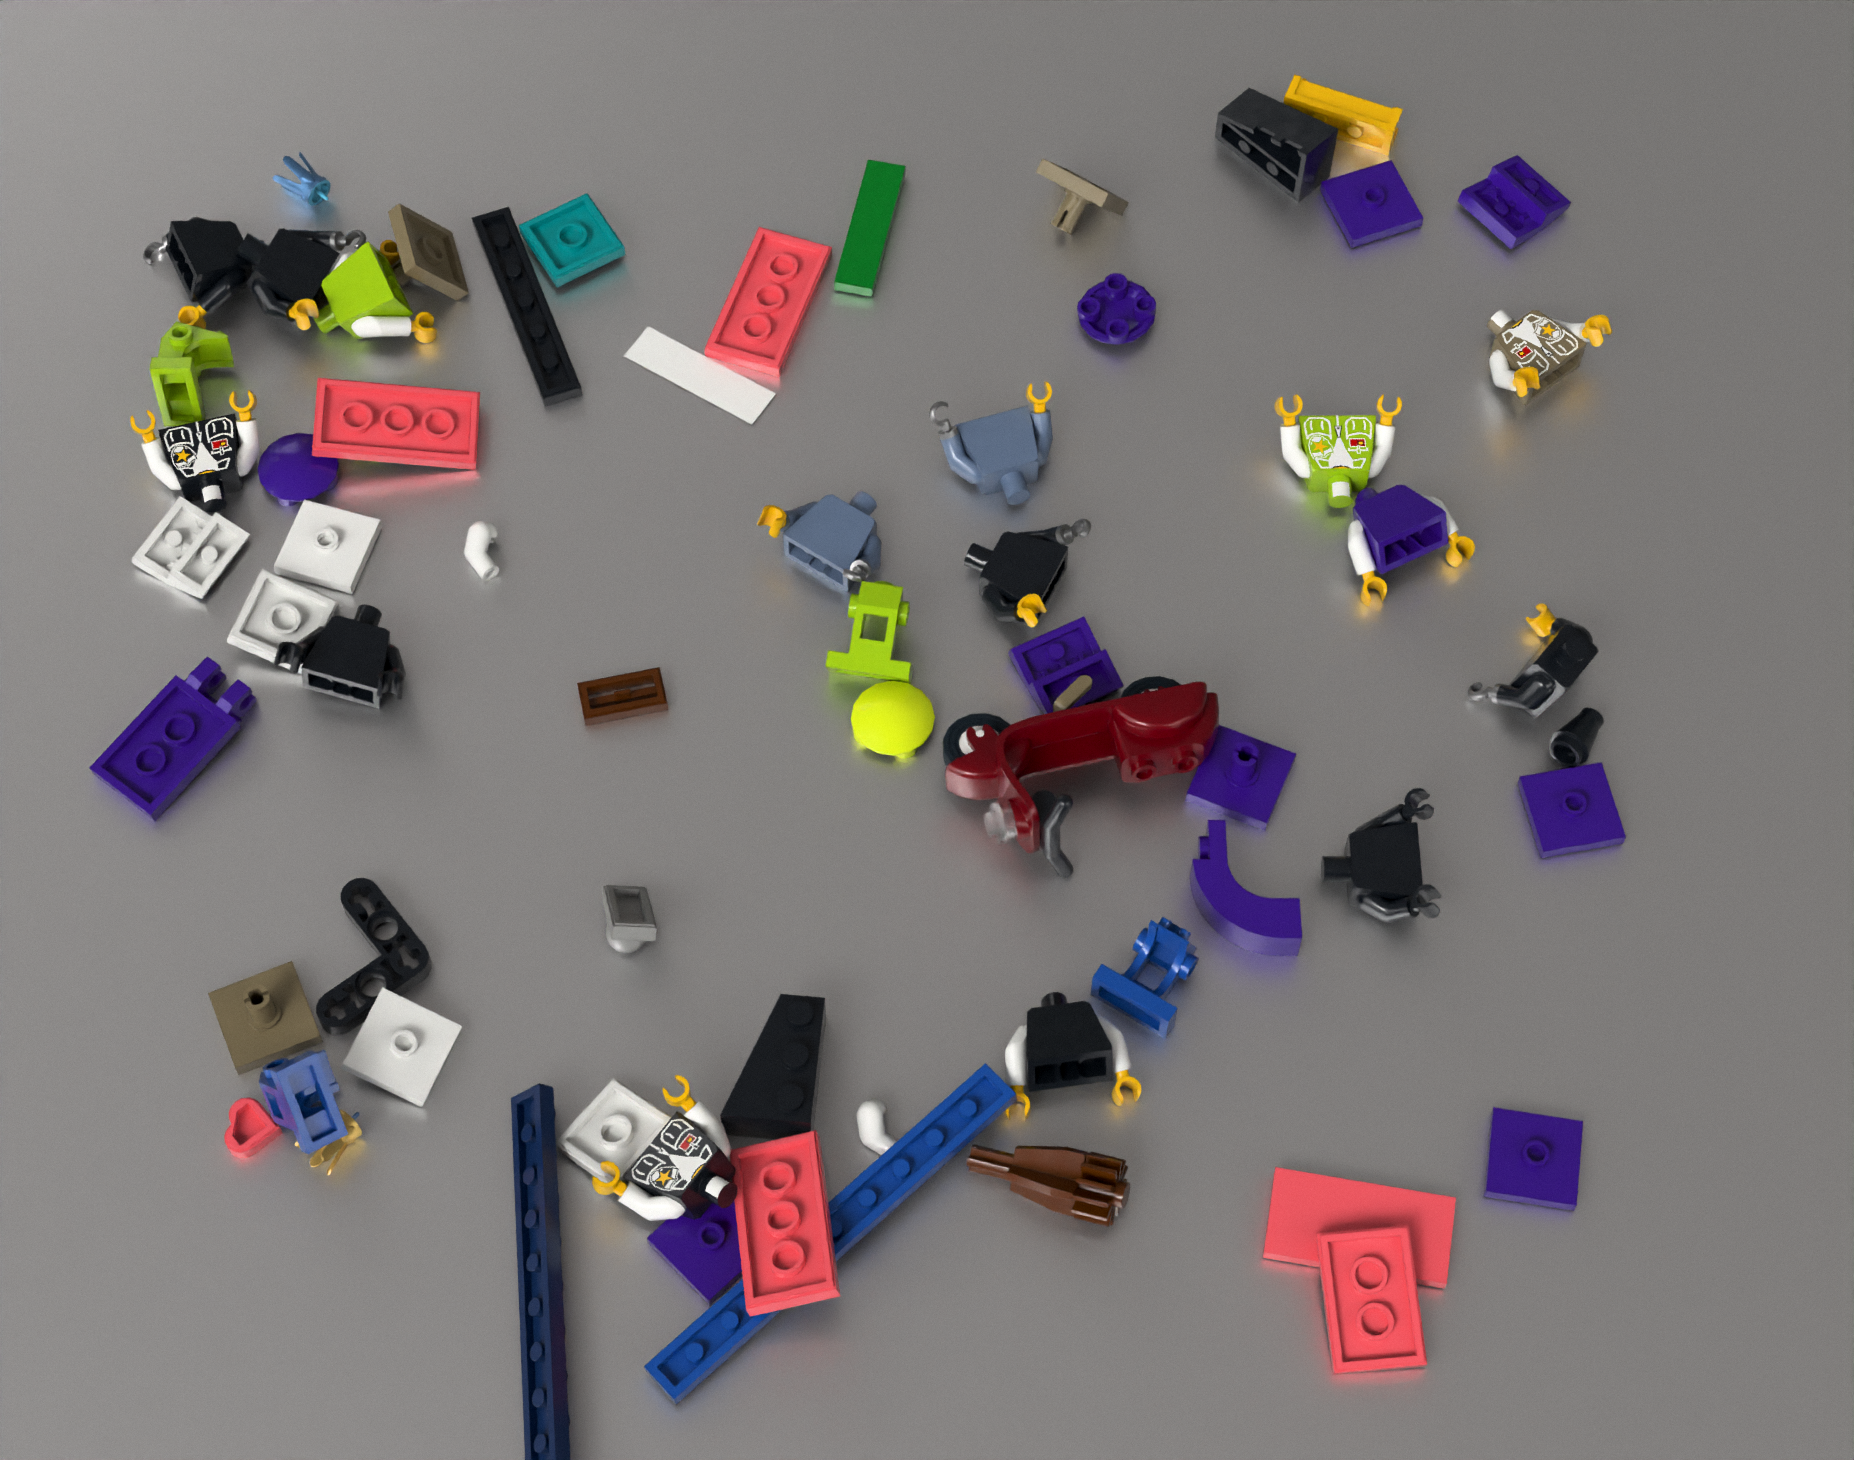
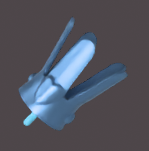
M301 152L299 156L310 172L291 157L284 156V164L302 183L293 182L280 175L272 177L275 182L281 184V187L301 195V198L311 206H316L324 199H329L327 195L330 191V182L314 171Z

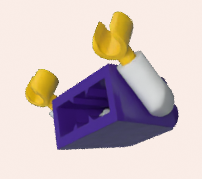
M1396 485L1381 493L1370 487L1364 488L1355 499V506L1353 507L1354 521L1348 528V550L1357 576L1362 575L1364 580L1360 598L1366 606H1370L1371 597L1367 590L1376 589L1380 593L1382 602L1387 593V584L1383 579L1375 577V570H1378L1382 575L1448 543L1450 546L1445 555L1446 560L1451 566L1459 567L1463 561L1458 550L1462 551L1468 560L1474 553V542L1466 536H1459L1456 531L1459 530V527L1439 498L1418 494L1405 485Z

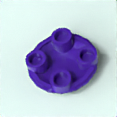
M1113 273L1108 275L1104 282H1100L1088 289L1078 302L1077 314L1081 327L1090 337L1102 343L1119 345L1133 342L1148 332L1154 323L1156 301L1144 287L1128 281L1122 274Z
M295 433L283 436L271 443L260 457L257 469L260 483L283 506L290 507L298 502L313 499L325 491L332 490L338 484V459L312 456L313 434Z

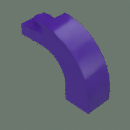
M1208 820L1205 836H1198V859L1192 860L1189 877L1194 901L1203 918L1219 935L1245 950L1270 956H1298L1302 941L1300 898H1266L1244 889L1234 879L1229 869L1225 820Z

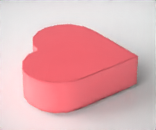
M247 1097L237 1100L229 1110L231 1125L227 1128L224 1139L232 1155L238 1158H248L283 1133L261 1103L256 1099Z

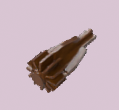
M974 1144L971 1147L970 1156L967 1158L968 1171L1010 1181V1191L1056 1213L1072 1216L1074 1219L1106 1227L1113 1226L1114 1218L1119 1214V1208L1124 1209L1129 1198L1130 1182L1124 1179L1128 1170V1166L1125 1165L1126 1160L1095 1152L1088 1153L1061 1146H1017L1014 1154Z

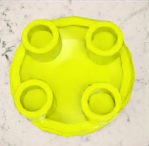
M898 681L877 683L863 691L854 703L851 715L853 735L857 743L878 754L897 756L903 759L915 755L918 747L925 743L932 733L935 720L932 703L923 691L909 683Z

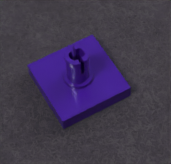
M1219 725L1215 743L1209 755L1198 766L1187 791L1185 801L1265 831L1295 762L1296 753Z

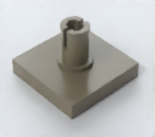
M1042 158L1036 170V173L1065 188L1064 191L1067 193L1050 224L1071 235L1087 203L1090 205L1094 203L1121 216L1129 204L1128 201L1044 158Z
M400 203L388 211L400 259L391 264V267L401 288L414 278L456 301L467 295L469 291L453 233Z
M292 961L208 993L238 1075L323 1042Z

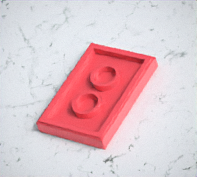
M1409 1225L1317 1234L1316 1243L1333 1375L1426 1366L1427 1358Z

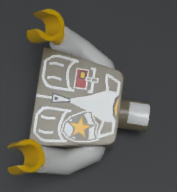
M1499 310L1487 323V328L1496 335L1489 356L1493 382L1499 388L1512 390L1526 406L1580 367L1587 345L1585 342L1590 341L1591 345L1595 347L1603 343L1602 334L1610 335L1612 333L1608 317L1605 315H1595L1590 317L1585 323H1571L1546 316L1539 310H1532L1518 321H1515L1504 310Z

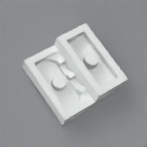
M180 496L134 554L132 563L157 579L183 592L203 599L250 538V534L217 512L211 516Z

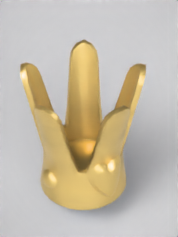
M339 1109L348 1135L318 1149L310 1160L311 1167H318L323 1161L330 1160L338 1151L327 1170V1174L330 1175L346 1147L354 1143L355 1139L362 1135V1130L355 1121L360 1115L359 1112H356L351 1117L345 1111ZM297 1141V1142L295 1143V1146H297L298 1148H300V1146H299V1144H298V1141Z

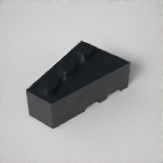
M1248 88L1218 112L1215 138L1299 203L1320 186L1322 181L1330 177L1338 128Z
M780 994L720 1114L721 1123L727 1135L779 1139L814 1130L826 1026L825 998Z

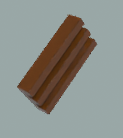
M660 667L577 683L585 726L668 710ZM651 683L655 684V686L632 691H630V689H625ZM615 691L614 694L590 699L588 697L589 695Z

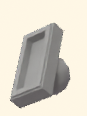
M603 886L602 902L607 919L605 935L609 945L617 952L627 954L639 950L646 941H655L657 926L647 888L639 886Z

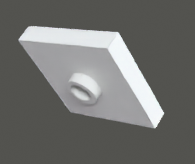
M304 500L273 566L275 573L353 594L382 529L380 519Z
M262 568L228 635L227 643L274 663L280 643H297L319 626H326L331 617L334 616L339 601ZM280 663V664H278V665H280V666H282V667H285V668H287V669L290 670V666H291L290 664H287V663ZM303 664L300 665L299 671H298V673L301 674V675H302V668H301V667H302Z
M382 987L341 1069L422 1107L462 1026Z
M613 1078L556 1139V1148L560 1153L604 1183H609L614 1178L600 1168L601 1162H613L620 1171V1180L628 1184L623 1178L624 1175L672 1117Z

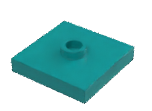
M588 193L519 225L520 234L556 287H560L626 255L624 245Z

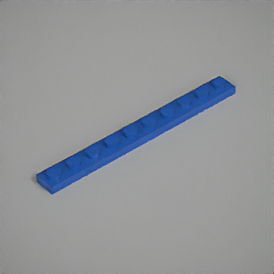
M986 1063L828 1202L836 1262L1017 1101L1016 1093ZM742 1279L651 1359L644 1368L677 1405L782 1310L750 1317L746 1310Z

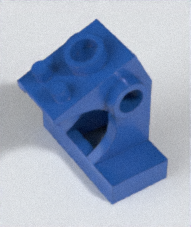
M1164 917L1161 918L1158 924L1151 920L1149 927H1145L1141 931L1133 945L1132 950L1137 952L1138 955L1128 970L1120 975L1101 964L1092 977L1090 995L1166 1039L1175 1026L1178 1008L1165 1000L1180 978L1186 981L1190 977L1199 960L1198 957L1194 956L1197 948L1188 941L1191 933ZM1148 963L1166 973L1165 978L1155 991L1137 981Z
M309 1050L291 1060H288V1058L277 1059L262 1068L263 1072L260 1074L259 1085L275 1123L294 1131L302 1152L310 1154L348 1135L333 1096L334 1093L340 1091L338 1082H336L325 1050L318 1052ZM321 1101L322 1106L311 1107L314 1103Z

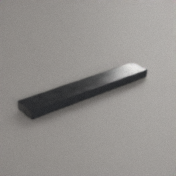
M509 207L472 217L473 227L544 406L581 396V385Z

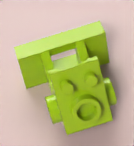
M176 321L161 338L158 357H151L149 370L164 427L179 426L206 419V412L197 378L201 375L202 370L207 368L234 367L229 338L223 331L213 332Z
M887 581L861 582L859 594L852 593L849 602L848 618L854 619L849 653L828 650L825 667L829 672L911 684L914 670L913 665L909 662L894 660L898 625L907 626L910 611V602L903 601V587L895 586ZM867 616L888 618L885 642L862 638Z

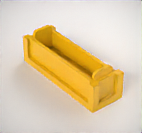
M1294 74L1284 96V104L1338 128V140L1387 156L1389 155L1399 128L1396 127L1403 109L1386 107L1306 81V78Z

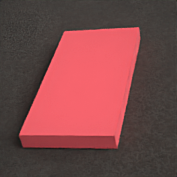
M759 227L705 346V356L780 377L831 260L832 247Z
M318 378L312 456L475 470L480 392Z
M817 1130L731 1149L729 1155L730 1162L736 1169L732 1182L738 1188L734 1202L745 1305L749 1316L840 1297L821 1141Z
M1275 1167L1262 1258L1319 1267L1316 1235L1319 1233L1409 1225L1416 1283L1445 1289L1448 1278L1456 1197Z

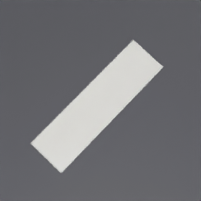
M650 326L646 327L624 355V357L751 425L776 395V393Z

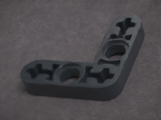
M356 878L349 881L341 891V903L348 918L379 957L319 999L316 1005V1014L322 1028L333 1035L348 1033L366 1020L378 997H370L362 992V988L368 980L372 978L383 979L386 982L385 989L402 996L424 981L432 969L430 955L426 946L372 880L366 878ZM361 894L364 898L368 897L371 908L374 911L370 916H368L362 904L359 902L355 903L354 897ZM384 922H392L398 926L397 933L388 940H381L374 936L376 927ZM402 945L412 959L418 960L419 965L416 968L412 969L409 965L404 966L401 954L398 951ZM355 992L362 1006L357 1008L355 1001L352 1002L349 994ZM334 1006H337L340 1010L344 1009L346 1016L339 1020L335 1015L331 1016L330 1009Z

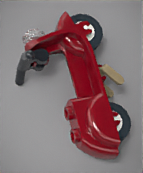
M1082 675L1055 700L1053 712L1030 717L1011 725L1001 717L987 713L970 714L962 717L947 729L942 742L943 760L947 766L945 770L946 789L959 797L971 800H991L997 798V802L990 803V812L984 813V822L989 839L996 837L998 844L1003 845L1007 843V839L1015 838L1021 847L1030 854L1038 851L1041 846L1044 856L1057 874L1063 878L1069 877L1073 873L1074 868L1060 848V826L1073 806V799L1067 794H1061L1056 799L1052 792L1046 790L1037 791L1030 797L1021 784L1023 780L1036 775L1115 759L1121 779L1126 783L1145 782L1159 776L1187 773L1194 770L1209 755L1217 738L1219 727L1218 696L1214 692L1207 693L1205 682H1192L1181 685L1173 679L1161 676L1145 677L1132 682L1123 691L1121 698L1071 708L1092 687L1091 677Z

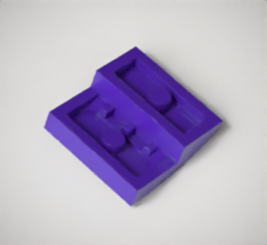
M1518 155L1493 166L1488 178L1463 189L1457 200L1510 249L1517 247L1542 231L1563 214L1571 204L1564 195Z
M1084 616L1011 648L1008 652L1023 683L1043 714L1053 712L1055 700L1082 675L1091 677L1092 687L1071 708L1084 706L1124 687L1106 649L1101 651Z

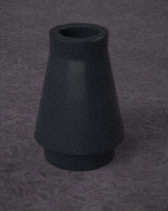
M1584 708L1579 715L1556 731L1550 739L1549 752L1552 758L1560 765L1569 768L1586 762L1598 731L1604 723L1602 715L1593 708Z

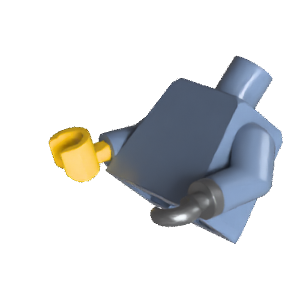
M1046 381L1044 382L1045 397L1043 399H1036L1032 394V383L1028 385L1026 397L1030 403L1034 404V411L1030 412L1027 405L956 424L955 426H951L949 419L938 421L935 416L937 408L940 406L948 407V403L940 401L933 404L929 411V418L933 424L940 426L942 429L938 432V436L950 469L970 484H977L983 494L990 495L1004 491L1010 505H1018L1027 501L1031 495L1027 484L1038 480V468L1046 464L1053 441L1050 410L1046 409L1045 403L1052 395L1051 385Z
M858 491L849 503L830 494L824 496L819 502L814 501L792 510L783 511L774 505H767L763 508L757 525L770 526L769 535L773 538H777L780 532H784V555L844 591L849 592L855 581L862 582L880 569L882 542L877 536V522L870 516L876 509L877 503L869 494Z

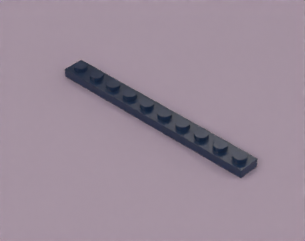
M539 1083L511 1098L525 1460H570V1418L568 1415L567 1395L568 1373L565 1351L566 1329L563 1308L555 1134L556 1112L554 1108L553 1087Z

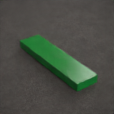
M874 160L867 161L836 273L834 290L873 297L903 186L906 166Z

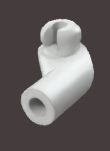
M478 521L468 529L464 556L483 581H489L499 573V567L487 553L488 545L495 542L494 537L498 536V531L493 523Z
M872 1098L859 1106L856 1114L861 1142L882 1155L899 1139L886 1132L884 1114L887 1113V1107L885 1103L877 1098Z

